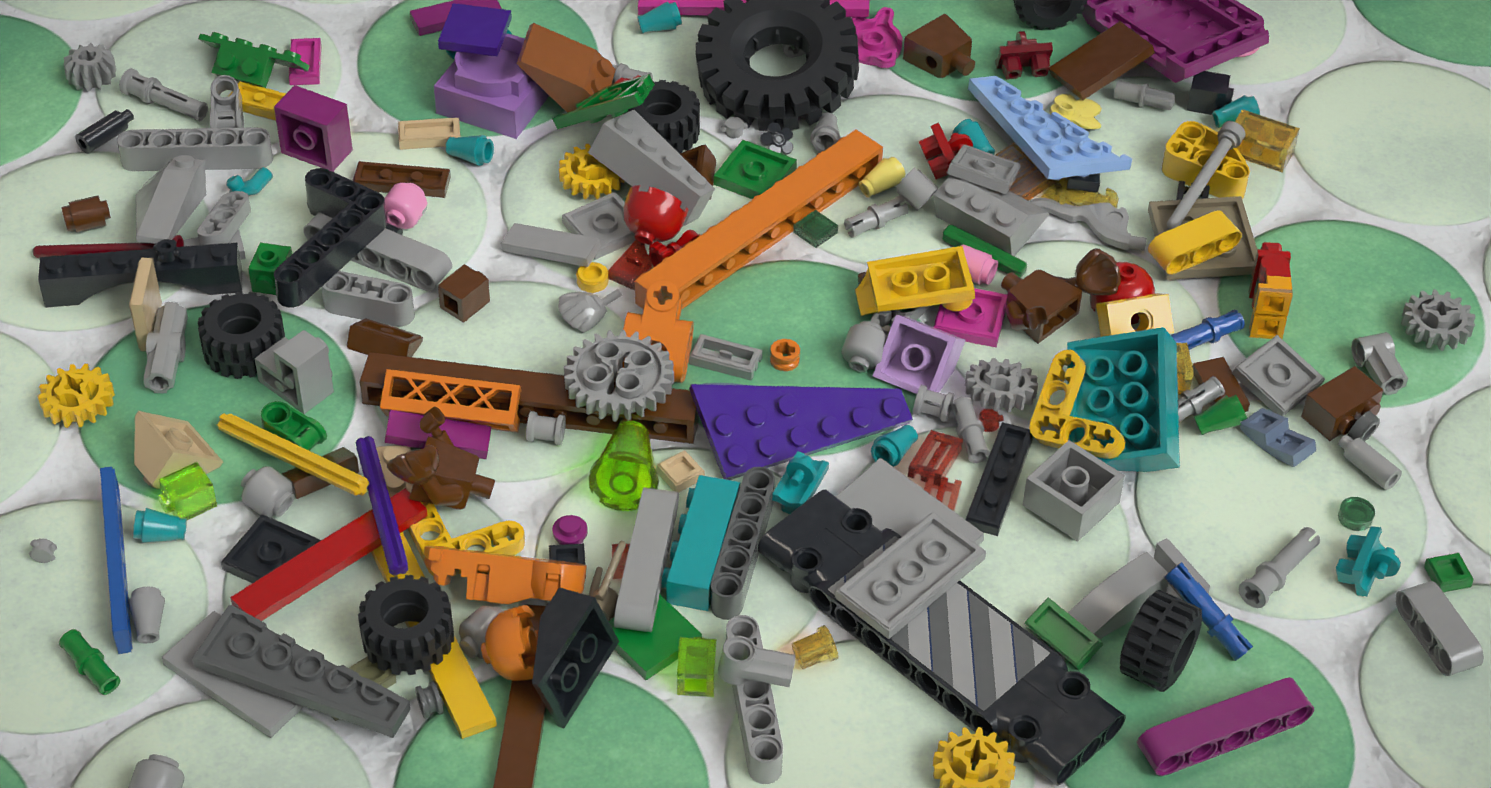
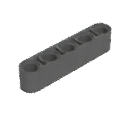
M753 467L744 474L712 577L711 611L720 619L730 620L734 616L740 615L759 555L758 545L765 534L774 504L772 493L774 492L775 476L771 470L765 467Z

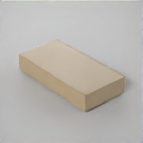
M459 118L398 121L400 150L446 147L447 140L450 137H460Z

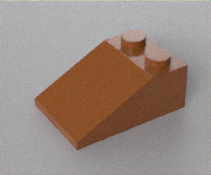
M536 23L529 25L516 63L567 113L576 110L575 105L610 86L616 70L611 62L604 58L596 49Z

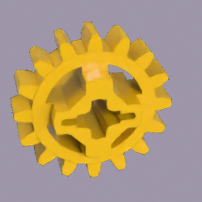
M589 143L585 144V149L582 150L577 146L573 147L574 154L566 152L564 153V160L559 161V181L563 182L564 190L571 189V195L573 196L583 193V199H587L589 195H594L596 199H599L601 193L609 195L611 194V189L620 190L621 183H625V180L588 153L591 148Z
M86 363L81 369H76L74 364H70L68 371L58 368V375L56 377L47 375V384H40L39 386L41 394L38 395V400L44 417H51L53 424L63 420L65 428H68L72 422H77L79 427H83L85 420L95 423V416L97 414L106 416V407L113 406L114 404L112 397L115 396V392L108 373L102 374L100 367L90 371L89 365Z
M963 727L961 736L958 737L951 731L948 733L947 742L942 740L938 742L937 752H934L933 777L934 779H940L939 788H1010L1016 766H1014L1015 754L1007 752V741L996 742L997 733L993 732L986 737L983 736V730L978 727L975 734H970L969 730ZM974 761H976V767L973 771L971 770L972 764Z

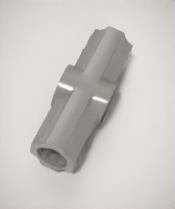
M165 302L164 306L158 308L154 331L149 332L147 335V364L143 380L145 387L153 390L154 393H167V390L174 387L178 363L183 362L185 358L186 344L184 334L188 314L187 309L180 306L177 302Z

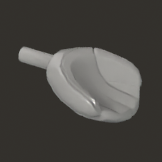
M616 289L600 299L598 295L587 292L566 293L559 297V312L571 327L579 329L582 333L587 332L604 317L607 312L605 306L621 297L622 294L619 289Z

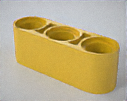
M1217 210L1157 235L1150 242L1148 252L1167 274L1172 275L1230 251L1240 242L1242 233L1222 211Z

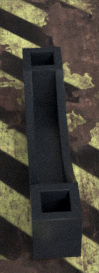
M238 242L177 247V250L181 251V255L171 262L158 261L157 251L153 249L40 257L38 282L45 308L79 305L87 298L105 289L121 284L134 283L138 263L141 258H153L158 282L180 284L197 289L208 295L242 292V265Z

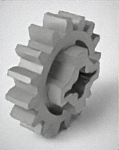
M1433 289L1432 295H1428L1425 291H1420L1419 298L1412 295L1409 303L1405 304L1401 324L1407 326L1405 332L1407 335H1416L1414 342L1425 341L1426 348L1430 349L1434 344L1438 345L1441 351H1444L1445 345L1456 349L1458 342L1465 345L1468 337L1472 335L1475 326V314L1470 313L1471 306H1462V298L1452 299L1450 298V292L1439 295L1438 291Z
M991 358V361L988 363L984 360H979V366L972 364L970 371L966 372L965 393L971 394L972 401L980 400L981 407L983 408L991 405L994 411H998L1000 407L1005 408L1007 412H1011L1014 407L1023 410L1024 404L1032 405L1033 399H1036L1038 377L1031 375L1032 369H1022V363L1020 362L1009 364V359L998 362L995 358Z

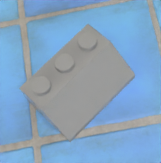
M951 175L933 194L936 217L1013 256L1019 252L1049 216L1048 211L1011 191H1008L1005 195Z

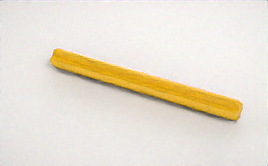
M224 413L220 415V421L217 424L220 431L355 496L366 494V488L369 485L366 477L233 414L227 415Z

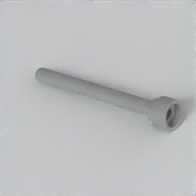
M1227 121L1223 124L1218 132V145L1167 222L1168 229L1181 225L1227 152L1241 144L1246 133L1240 124L1234 121Z

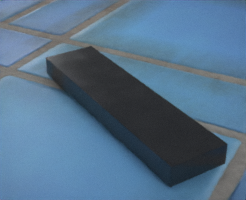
M1004 422L1001 423L965 519L983 533L994 536L999 535L1034 438L1030 433V429Z

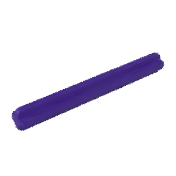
M371 436L358 438L355 442L363 475L369 481L367 490L389 573L393 576L405 574L409 569L375 441Z

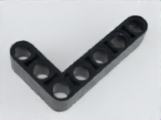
M316 168L307 172L305 175V186L309 207L332 219L274 271L276 295L279 304L288 308L302 305L386 228L385 199L382 194L328 169Z

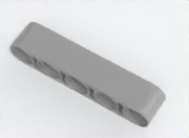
M258 127L140 129L124 131L117 137L121 163L124 169L128 171H159L174 157L181 155H190L194 159L205 160V170L260 169L269 166L273 161L269 132Z
M318 212L304 227L303 232L307 240L332 218ZM386 228L351 260L425 291H432L452 269V262L444 252Z
M645 487L642 490L615 609V628L644 632L652 631L661 591L662 575L666 567L677 516L679 492Z
M738 615L728 621L726 625V640L732 636H744L753 641L756 647L763 648L759 625L755 619L747 615ZM748 680L740 685H732L749 775L755 782L760 784L774 783L782 774L783 744L771 684Z

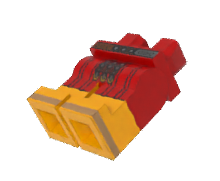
M1264 242L1261 249L1257 250L1248 291L1249 298L1253 299L1251 305L1253 312L1249 325V337L1272 339L1276 335L1281 339L1283 338L1293 291L1290 272L1291 253L1290 251H1282L1280 243Z

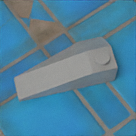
M190 155L174 157L136 194L137 242L157 244L161 240H172L206 196L205 160L194 159Z

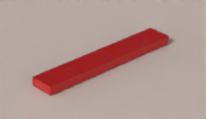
M406 488L390 497L399 533H402L413 524L428 516L427 508L420 501L409 499L410 492ZM373 509L231 596L232 606L263 621L380 547L382 543Z

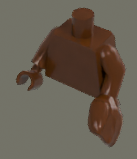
M1094 248L1077 264L1075 277L1063 278L1053 276L1043 270H1035L1022 279L1013 272L1008 273L1002 280L1001 288L1008 292L1005 313L1013 330H1023L1039 344L1079 314L1082 292L1090 295H1113L1117 293L1121 282L1120 269L1113 256L1101 249Z
M437 407L428 410L420 420L421 430L427 434H432V437L428 436L424 449L397 455L387 463V468L393 475L407 483L413 484L409 499L436 506L460 510L465 509L469 494L490 499L495 479L476 474L480 459L477 455L457 448L453 445L445 430L441 431L439 426L445 423V417Z

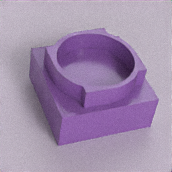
M506 33L498 57L456 52L454 62L434 85L436 114L449 118H459L461 122L517 139L549 97L516 64L525 39Z

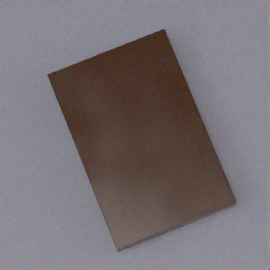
M1119 21L1050 66L1049 71L1053 78L1081 100H1085L1155 54V50L1151 43Z

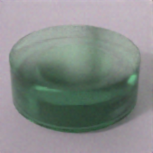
M1361 497L1346 498L1342 501L1338 512L1340 523L1353 531L1368 529L1372 525L1375 516L1374 506L1368 500Z

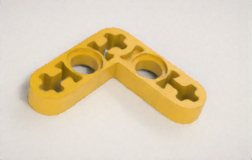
M1060 351L1055 355L1050 365L1030 421V433L1039 443L1060 448L1069 440L1071 431L1082 427L1085 430L1084 437L1075 444L1095 457L1113 459L1119 456L1124 450L1125 439L1114 426L1070 416L1086 366L1085 362L1075 351ZM1072 361L1075 364L1074 368H1068L1065 372L1062 369L1063 366L1070 365ZM1064 390V400L1057 405L1050 404L1051 395L1055 391ZM1050 423L1055 429L1060 430V434L1052 430H1046L1043 433L1041 428L1042 426L1047 427ZM1094 435L1102 440H1108L1111 436L1114 442L1113 444L1108 443L1104 447L1098 440H1094Z
M425 502L421 503L427 508L428 516L408 528L423 562L425 560L424 547L427 545L467 550L472 545H481L485 548L483 552L516 555L525 546L523 527L519 523L509 520L451 539L435 505ZM428 531L439 533V536L434 540L429 541L421 538L423 533ZM505 536H509L513 540L509 541ZM426 566L428 572L434 576V573Z

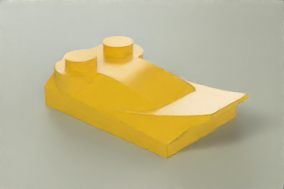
M963 246L867 262L866 274L862 282L855 289L861 316L942 304L947 310L961 311L967 309L972 304L973 299H975V289Z

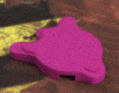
M883 7L872 19L852 17L858 39L859 62L880 68L893 67L896 64V59L901 54L903 44L900 31L893 25V9Z

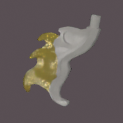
M1043 175L1041 178H1039V179L1036 180V181H1037V182H1038L1039 180L1041 181V179H1042V178L1044 179L1045 176ZM1065 177L1060 180L1046 179L1043 182H1046L1048 185V190L1041 198H1035L1030 201L1049 213L1072 223L1076 221L1085 222L1099 239L1114 247L1129 250V248L1145 250L1147 238L1131 236V233H1128L1129 216L1127 210L1123 207L1117 209L1119 198L1117 193L1110 188L1106 189V196H1103L1099 192L1093 193L1067 188V179Z

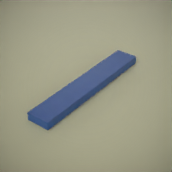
M111 466L100 468L112 632L118 654L131 652L133 646L130 609L128 605L129 597L120 489L115 469Z

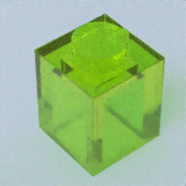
M198 462L159 479L162 494L158 495V500L166 514L172 513L173 516L189 520L217 507L213 483Z
M680 637L677 695L714 697L717 639Z

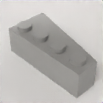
M635 110L603 123L588 152L632 187L641 185L639 191L647 192L649 187H654L668 192L681 200L680 208L684 210L687 207L689 210L684 226L700 217L715 190Z

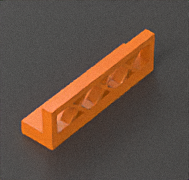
M386 369L380 409L386 416H389L390 410L425 415L428 410L437 407L442 411L445 419L492 426L491 429L518 432L520 418L517 415L521 386ZM394 379L407 380L414 388L413 391L403 398L391 396ZM413 381L423 383L417 387ZM432 384H440L447 394L437 402L427 401L421 392ZM446 385L456 386V388L450 391ZM465 388H472L476 390L481 398L472 405L465 406L461 405L455 396ZM481 390H489V392L484 395ZM498 392L512 393L509 411L494 409L488 400ZM419 395L422 400H416L413 398ZM452 399L455 402V404H449L446 402ZM486 403L489 408H481L480 406Z

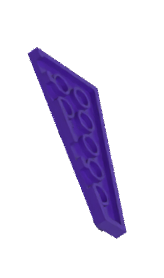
M691 384L689 387L721 475L726 480L744 476L746 471L753 467L770 468L789 462L794 458L797 451L808 456L909 424L913 420L901 389Z

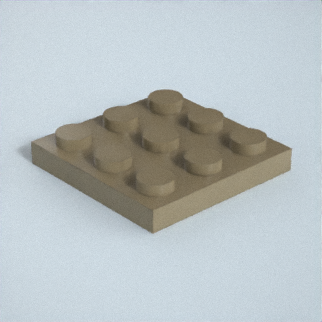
M1241 196L1196 200L1181 225L1220 210L1240 230L1242 238L1230 251L1181 272L1170 275L1164 270L1166 280L1252 275L1257 255V246ZM1181 200L1149 201L1148 213L1155 237L1170 230L1167 227V222Z

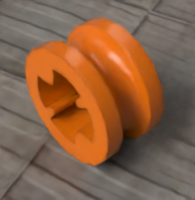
M779 339L771 345L770 362L775 369L791 371L799 365L800 347L795 341Z

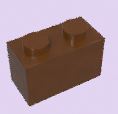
M1354 366L1308 393L1301 417L1326 439L1331 441L1341 434H1348L1355 422L1366 412L1371 411L1374 415H1377L1381 408L1380 401L1384 390Z

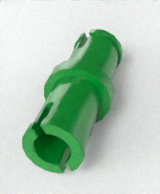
M76 629L69 630L60 638L59 646L73 659L75 669L81 675H86L101 694H110L119 686L121 680L104 662V655L99 649L92 648Z

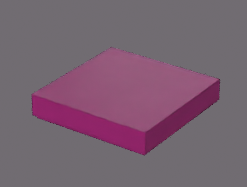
M974 288L975 299H973L972 304L967 309L951 311L940 304L934 328L965 339V342L997 348L1006 314L1007 294Z

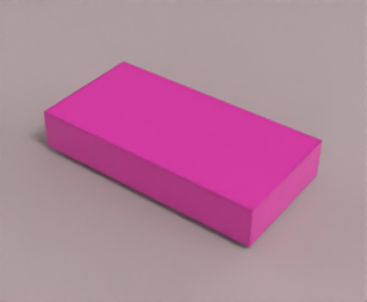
M321 38L291 39L290 51L300 54V60L310 67L308 72L289 67L290 85L320 84Z

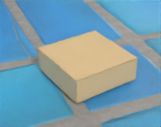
M685 450L657 464L658 475L676 492H681L696 484L699 475H705V471Z

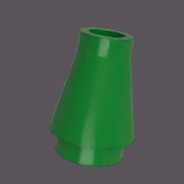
M1235 394L1229 398L1227 395L1204 412L1195 416L1194 419L1201 434L1204 435L1209 432L1240 426V422L1246 420L1247 416Z

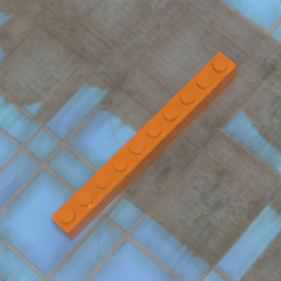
M857 129L847 136L841 137L834 145L818 153L815 158L803 166H799L784 179L777 181L761 195L755 196L739 210L733 211L717 225L711 226L704 234L688 242L682 249L670 257H666L650 271L641 274L635 280V304L644 310L646 293L649 286L658 280H668L677 286L682 300V309L859 186V182L882 160L883 146ZM664 296L663 301H659V303L664 305L665 301L670 299L669 296Z

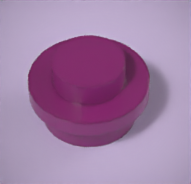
M575 515L560 517L553 524V537L559 545L582 544L588 534L587 523L581 517Z

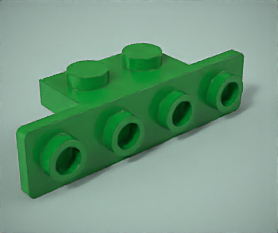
M212 32L211 36L200 33L198 38L207 45L219 49L211 73L217 76H231L236 81L266 88L274 63L307 72L310 67L300 60V54L289 50H284L283 54L277 53V49L265 44H260L259 48L253 47V43L241 38H236L235 42L229 41V37L217 32Z

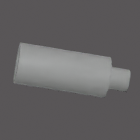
M1346 434L1339 440L1338 445L1345 450L1344 457L1383 489L1388 490L1398 482L1402 471L1361 438L1353 440Z

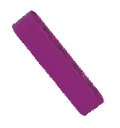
M1288 677L1156 725L1142 733L1137 740V746L1158 776H1165L1294 728L1312 716L1314 707L1296 681Z

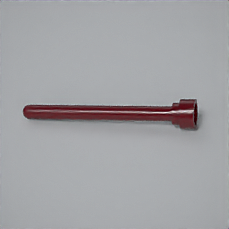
M175 235L173 240L177 242L176 247L184 246L182 236ZM141 242L38 245L33 248L32 252L36 258L153 249L155 244Z

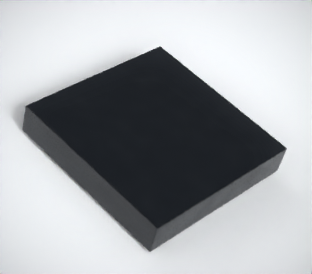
M261 515L221 561L222 570L254 583L321 540L273 518Z

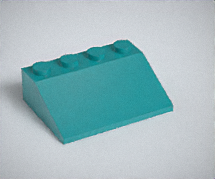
M1161 327L1067 342V350L1075 351L1085 362L1086 366L1070 416L1110 424L1125 439L1124 450L1119 456L1113 459L1097 458L1117 471L1151 472L1180 468L1177 344L1168 331ZM1071 361L1070 365H1067V369L1074 368L1075 364ZM1078 427L1071 431L1069 440L1073 443L1079 442L1084 437V428ZM1094 435V440H1098L1104 447L1108 443L1113 444L1114 442L1111 436L1108 440H1102Z

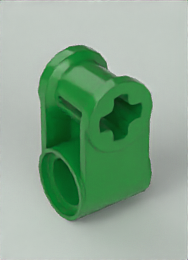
M281 401L270 402L261 410L262 428L304 449L310 451L316 444H322L327 439V433L318 421L293 409L287 403Z

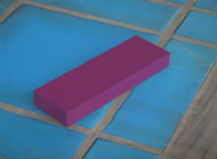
M453 0L411 10L410 19L418 35L422 36L442 31L453 3L496 9L502 8L498 0Z
M390 410L384 443L424 449L428 436L432 437V434H427L420 428V420L424 415ZM445 419V423L439 426L441 431L445 430L454 446L477 455L480 459H487L492 426Z

